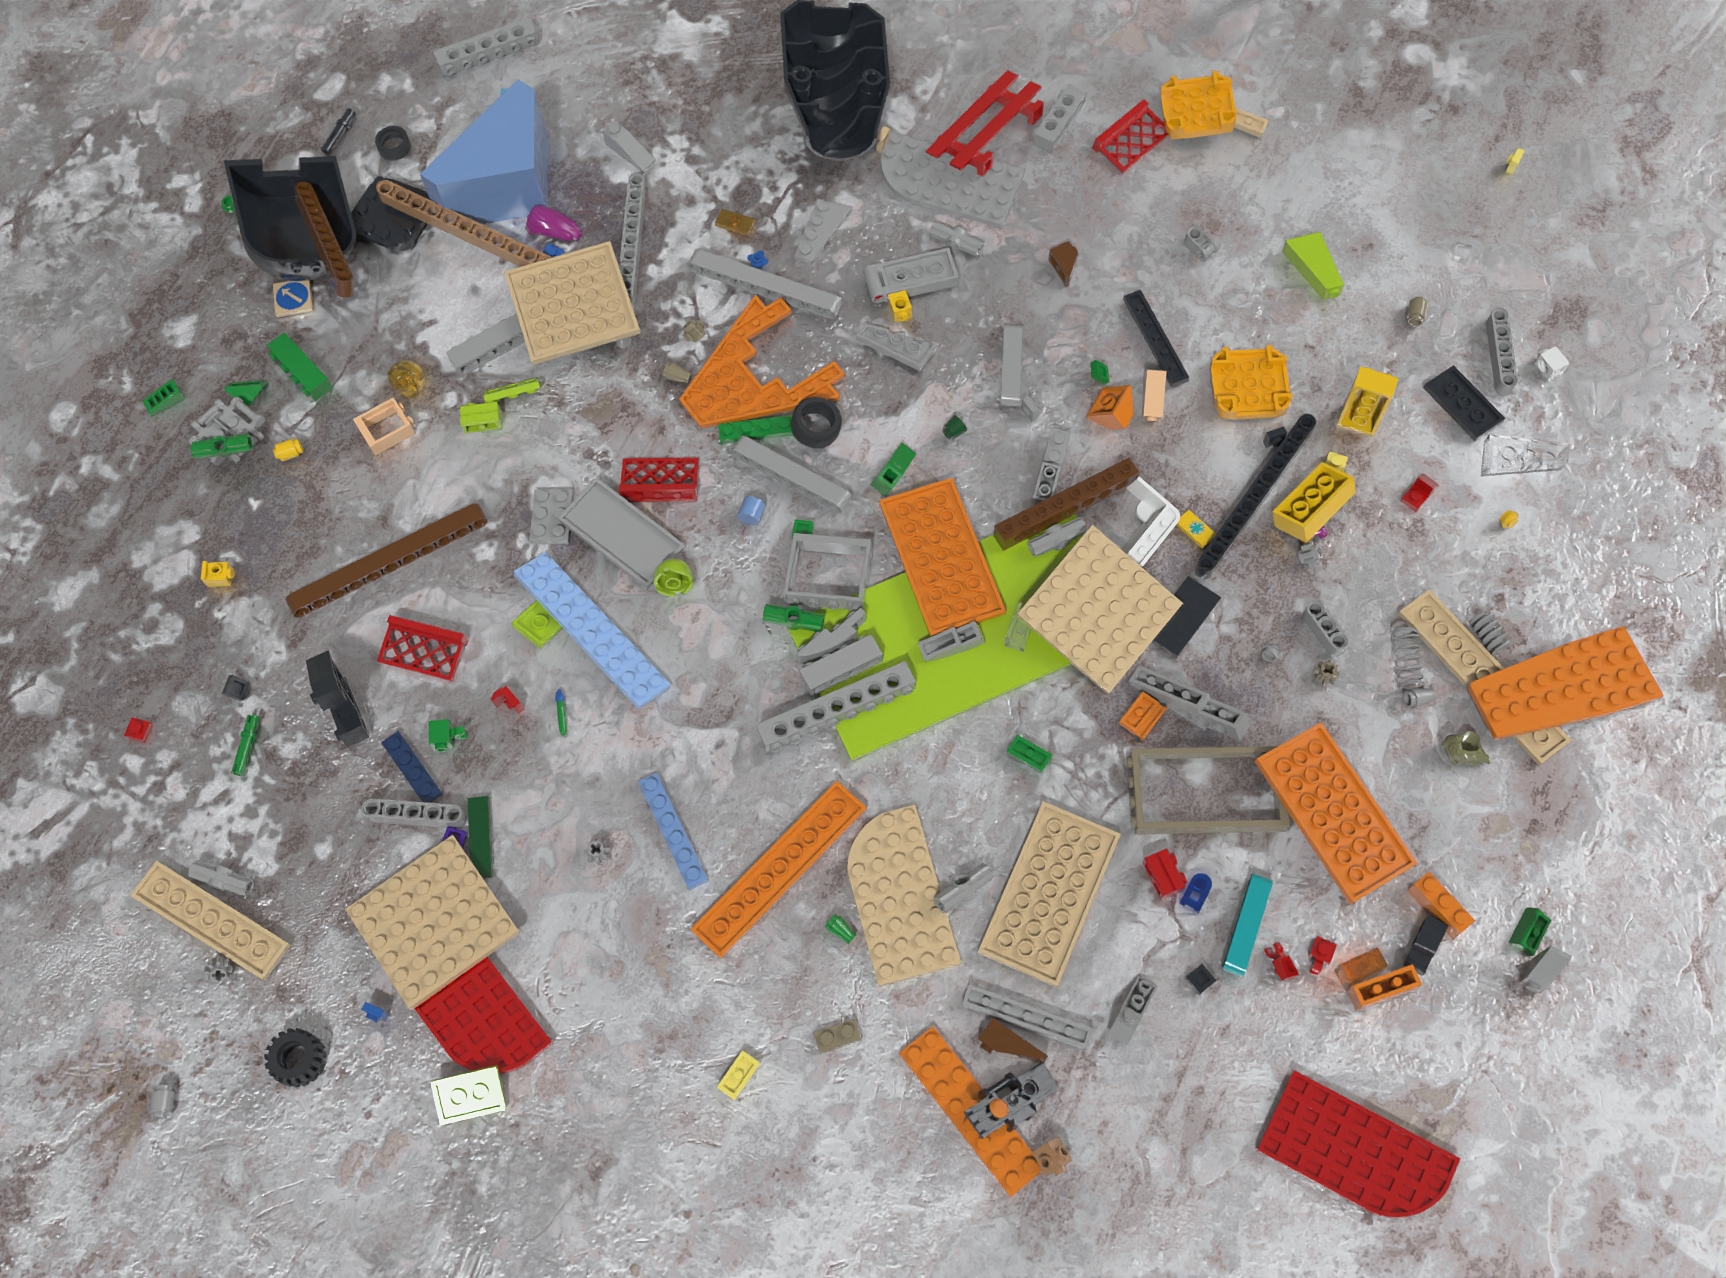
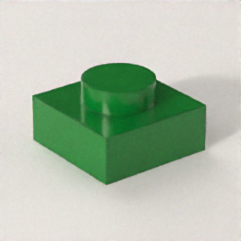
M1098 360L1092 361L1090 363L1092 379L1103 385L1109 383L1108 366Z
M795 519L792 540L794 533L813 535L814 521Z

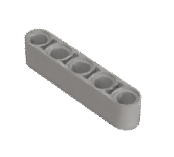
M1497 307L1491 312L1486 322L1495 391L1500 396H1508L1517 384L1518 377L1509 314L1506 309Z
M1004 325L1000 406H1020L1023 326Z
M368 799L362 805L363 814L371 822L441 828L449 826L457 829L463 827L467 821V817L458 805ZM378 807L375 813L370 814L373 808ZM398 809L395 815L390 816L392 810ZM418 810L416 816L410 817L413 811ZM434 812H439L436 818L431 819V815ZM459 813V817L457 819L451 820V817L454 814Z

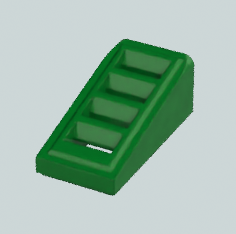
M171 379L142 402L149 415L153 416L185 398L178 385ZM152 402L155 404L153 408L150 405Z

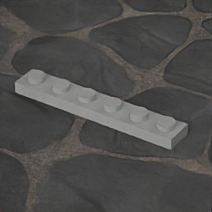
M970 984L962 1006L1083 1050H1087L1093 1028Z

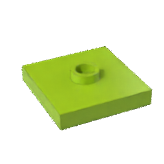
M537 600L511 622L512 628L540 649L563 630L561 625Z

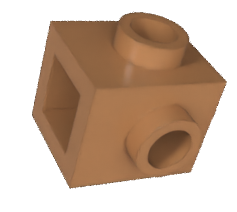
M1059 1137L1046 1142L1032 1152L1045 1176L1052 1173L1055 1176L1060 1175L1067 1170L1066 1165L1073 1161L1068 1149Z

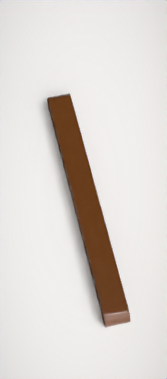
M306 182L297 183L295 185L296 203L335 292L339 297H351L354 295L353 275L313 187Z
M479 504L468 505L289 594L285 599L293 617H303L482 528L487 524L488 519Z

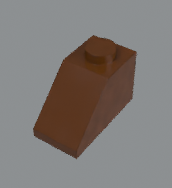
M1069 241L1051 248L1048 258L1065 287L1069 286L1078 257L1076 247H1073Z

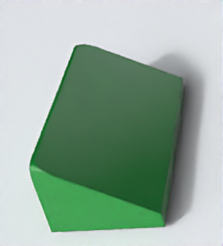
M1526 908L1509 943L1530 956H1534L1551 919L1539 908Z

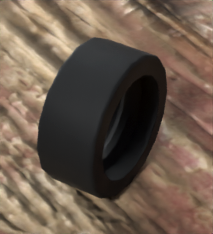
M387 126L382 128L375 137L377 149L384 159L391 161L402 159L411 149L409 137L402 127ZM389 139H403L402 143L395 148L383 147Z

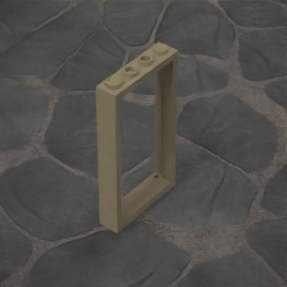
M1278 746L1131 749L1130 755L1126 757L1127 768H1130L1131 775H1128V788H1132V795L1129 796V806L1133 808L1134 815H1131V828H1135V834L1286 832L1290 826L1289 814L1274 790L1276 820L1143 822L1139 759L1260 757Z

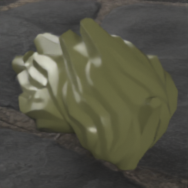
M1467 731L1461 736L1458 734L1448 735L1442 743L1448 758L1454 766L1457 765V762L1461 766L1465 762L1474 767L1478 763L1481 765L1484 762L1490 764L1489 755L1482 749L1480 736L1472 731Z

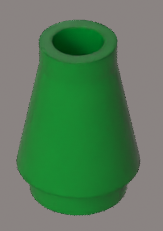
M836 914L824 926L828 929V933L847 944L856 936L842 916L839 917Z

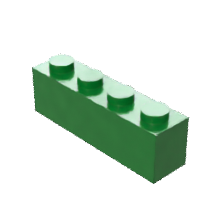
M285 332L266 345L270 351L268 353L270 358L274 362L278 361L280 363L279 367L285 374L289 373L291 375L290 379L296 386L300 384L302 387L300 389L307 398L311 396L314 401H317L333 389L328 378Z

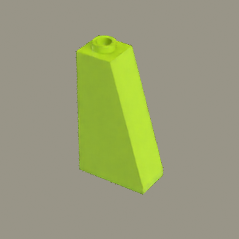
M1321 232L1285 241L1282 250L1284 255L1323 300L1328 298L1334 299L1341 295L1344 283Z

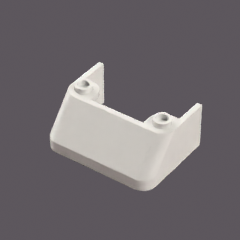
M1138 477L1126 489L1140 500L1136 507V515L1143 521V524L1123 548L1119 545L1117 546L1142 567L1179 522L1180 513L1142 478Z

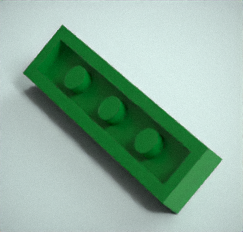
M792 415L718 424L720 444L737 442L741 436H746L752 440L793 436L791 431Z

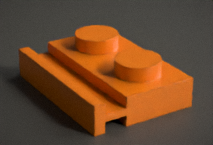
M1142 692L1119 721V725L1133 735H1137L1143 741L1166 712L1167 707H1163L1154 698Z

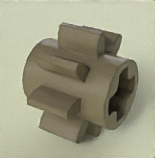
M692 319L683 326L684 334L682 336L688 342L693 340L696 343L705 335L703 332L705 326L700 320L694 322Z
M1331 660L1325 663L1320 661L1318 667H1315L1313 673L1317 674L1315 681L1319 680L1323 686L1329 682L1333 685L1335 678L1340 676V673L1336 672L1338 665L1331 663Z

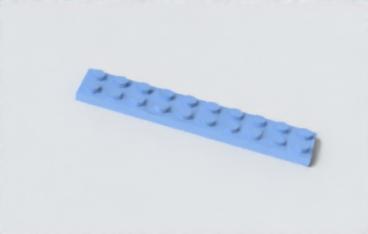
M546 552L514 571V576L638 709L670 688V683Z

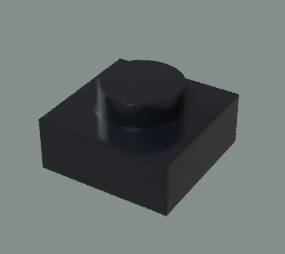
M1285 427L1266 432L1263 440L1266 448L1279 446L1287 435Z
M229 675L222 694L235 700L243 701L250 682L235 675Z
M1203 964L1185 977V980L1198 995L1202 994L1217 981Z

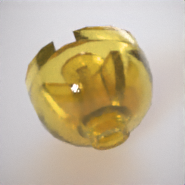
M402 360L395 363L387 374L392 387L395 390L398 388L403 392L401 395L407 398H415L424 389L426 384V375L423 368L411 360Z

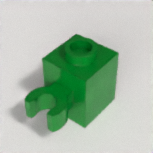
M449 719L429 721V745L433 751L446 752L448 749H454V739H467V730H465L464 726L454 728Z

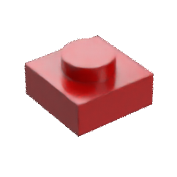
M132 717L124 736L128 739L145 743L153 724L149 721Z

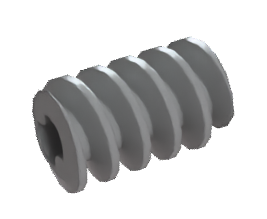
M1482 612L1472 618L1469 624L1475 625L1473 630L1479 632L1478 637L1480 639L1484 638L1482 641L1483 645H1488L1487 651L1492 652L1491 655L1495 656L1507 649L1513 640L1505 641L1508 633L1501 634L1500 632L1504 627L1495 626L1499 620H1491L1495 615L1494 613L1487 614Z

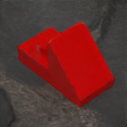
M1422 474L1416 479L1413 486L1402 497L1400 502L1414 512H1417L1439 487V484L1425 474Z

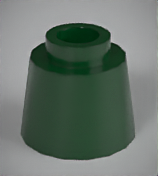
M953 415L943 426L944 430L942 432L950 440L965 433L967 428L956 415Z

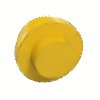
M1511 510L1506 511L1499 519L1501 526L1504 529L1514 527L1518 522L1519 514Z

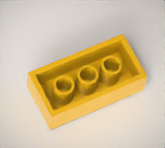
M1360 366L1343 404L1337 425L1374 436L1393 398L1399 378L1388 373L1375 371L1372 368Z
M1321 462L1272 511L1275 527L1307 543L1356 493L1354 477Z

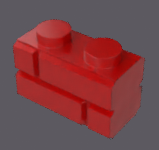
M1168 849L1161 850L1144 858L1142 863L1160 900L1167 899L1185 890V884H1187L1186 877L1183 872L1179 873L1176 867L1178 864L1177 859L1173 853H1169Z

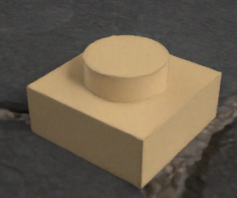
M883 126L882 130L877 132L876 150L880 152L883 151L890 136V128Z

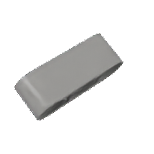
M1318 600L1310 601L1303 613L1304 621L1329 655L1340 656L1348 644L1347 636L1323 603ZM1310 610L1316 611L1317 615L1312 614ZM1321 626L1327 627L1329 631L1324 630ZM1333 642L1339 643L1341 647L1335 646Z

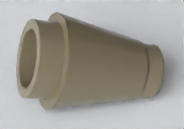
M667 362L662 376L666 377V380L688 384L692 373L674 362Z

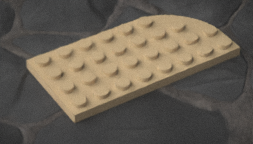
M912 805L878 815L863 827L852 844L848 858V877L879 988L960 966L961 960L947 912L939 911L933 900L941 892L916 806Z

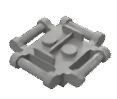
M239 397L233 398L228 407L221 400H215L213 402L214 405L197 421L194 420L190 423V426L199 433L189 439L190 445L192 442L209 440L216 436L231 437L249 434L253 445L264 438L257 429L264 424L265 418L247 407ZM239 409L252 419V422L248 424L235 412ZM224 444L220 446L219 450L223 449ZM244 453L232 454L229 457L216 456L209 458L215 465H220L226 458L237 464Z

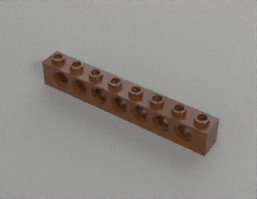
M1127 458L994 525L993 536L1001 549L1005 551L1125 490L1138 478L1139 471L1131 459Z

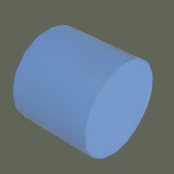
M744 497L737 518L745 524L758 525L765 509V503L756 497Z

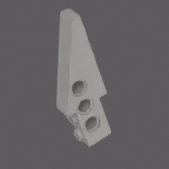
M1141 665L1138 666L1129 679L1130 685L1141 692H1145L1159 703L1205 731L1209 728L1240 741L1250 726L1246 712L1210 698L1207 692Z

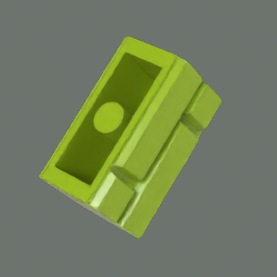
M489 400L483 404L467 403L465 406H460V423L464 434L502 429L501 409L498 402Z

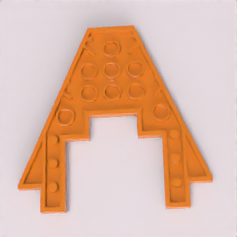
M755 295L682 394L679 401L699 428L705 429L718 426L721 423L738 422L792 411L798 403L806 398L822 397L828 399V401L830 400V402L839 401L840 395L833 388V385L844 379L845 373L833 361L789 390L778 377L762 386L744 365L746 361L757 355V351L750 344L749 340L791 315L792 310L782 298L765 306Z

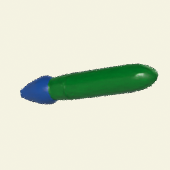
M558 689L555 695L560 734L565 736L567 732L565 698L561 689Z

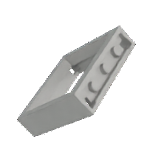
M794 533L783 591L785 604L791 606L804 605L811 608L827 607L832 610L847 609L849 611H857L859 608L863 610L873 550L872 540ZM800 550L864 556L858 597L794 592Z

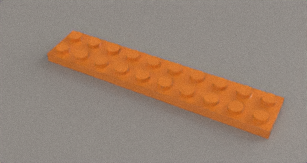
M836 781L690 929L691 932L721 960L867 810V807Z

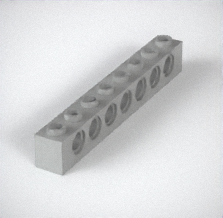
M906 661L756 724L757 732L766 752H776L786 744L799 742L802 737L816 735L823 728H832L844 719H853L858 713L872 711L879 704H888L900 695L906 696L911 694L915 689L916 681ZM890 682H896L898 684L896 687L888 686ZM872 690L879 691V694L871 695L869 692ZM853 698L861 699L859 703L851 702ZM834 706L842 707L840 711L832 710ZM816 714L824 715L821 719L814 718ZM797 722L805 723L803 727L795 726ZM778 730L786 731L784 735L776 734Z

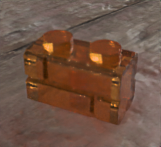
M1377 947L1368 953L1366 952L1338 965L1334 970L1343 988L1347 989L1382 973L1388 968V964Z

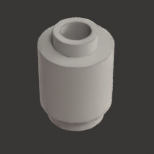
M154 1086L149 1105V1114L153 1115L154 1119H166L167 1115L172 1114L174 1101L172 1086Z

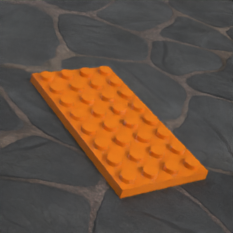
M953 478L879 500L880 508L930 637L952 627L958 629L973 621L980 623L1006 614V609Z
M1322 722L1254 761L1350 905L1418 864Z

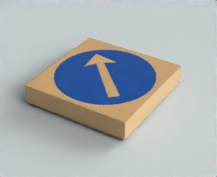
M311 280L287 281L273 284L275 315L277 318L313 311Z

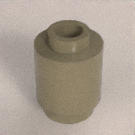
M1415 297L1410 300L1406 316L1407 322L1410 325L1420 326L1425 321L1429 305L1425 298Z

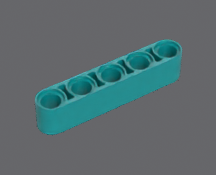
M1252 873L1222 970L1244 977L1273 880Z

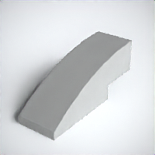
M973 621L958 629L952 627L918 644L926 662L961 653L986 642L979 625Z

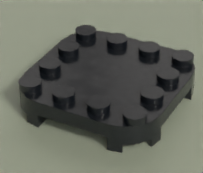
M378 176L368 186L351 212L356 230V239L360 242L364 239L388 248L392 254L398 255V252L409 248L412 250L416 246L414 241L426 223L383 203L377 192V184L382 180H388L429 200L430 198L424 190L394 179Z

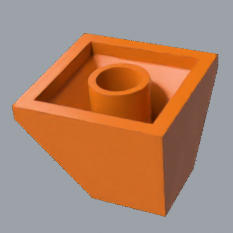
M1124 385L1102 388L1086 415L1087 419L1111 430L1126 429L1134 415L1132 387Z

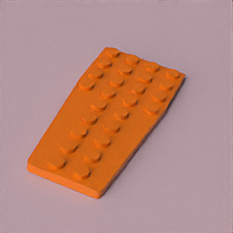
M1625 626L1569 642L1475 680L1467 688L1492 737L1496 740L1608 716L1659 700L1664 696Z

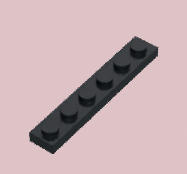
M1138 290L1124 295L1123 300L1161 370L1166 371V379L1171 388L1188 382L1190 377L1142 291Z

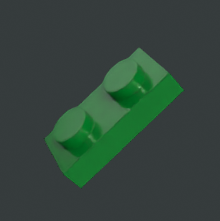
M1016 735L1006 753L1041 774L1053 756L1051 753L1019 735Z

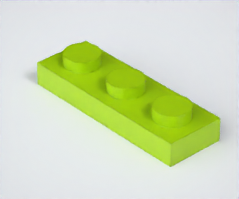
M538 377L483 391L485 401L491 400L494 402H499L504 397L512 399L518 397L520 393L527 392V394L537 392V389L540 388V382Z

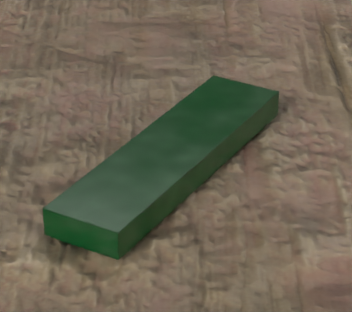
M489 796L467 798L470 860L482 878L493 877Z

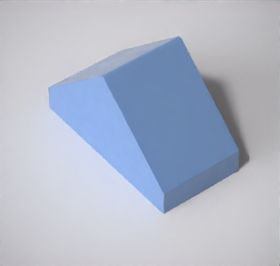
M518 79L420 173L431 201L480 224L527 217L535 205L548 207V135L533 88Z

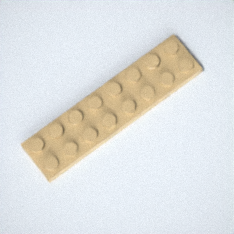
M157 860L130 895L263 981L267 980L291 946L283 939Z

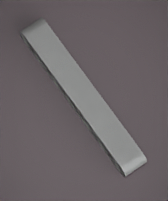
M741 436L730 451L736 459L837 513H842L852 498V495L846 489L746 436Z

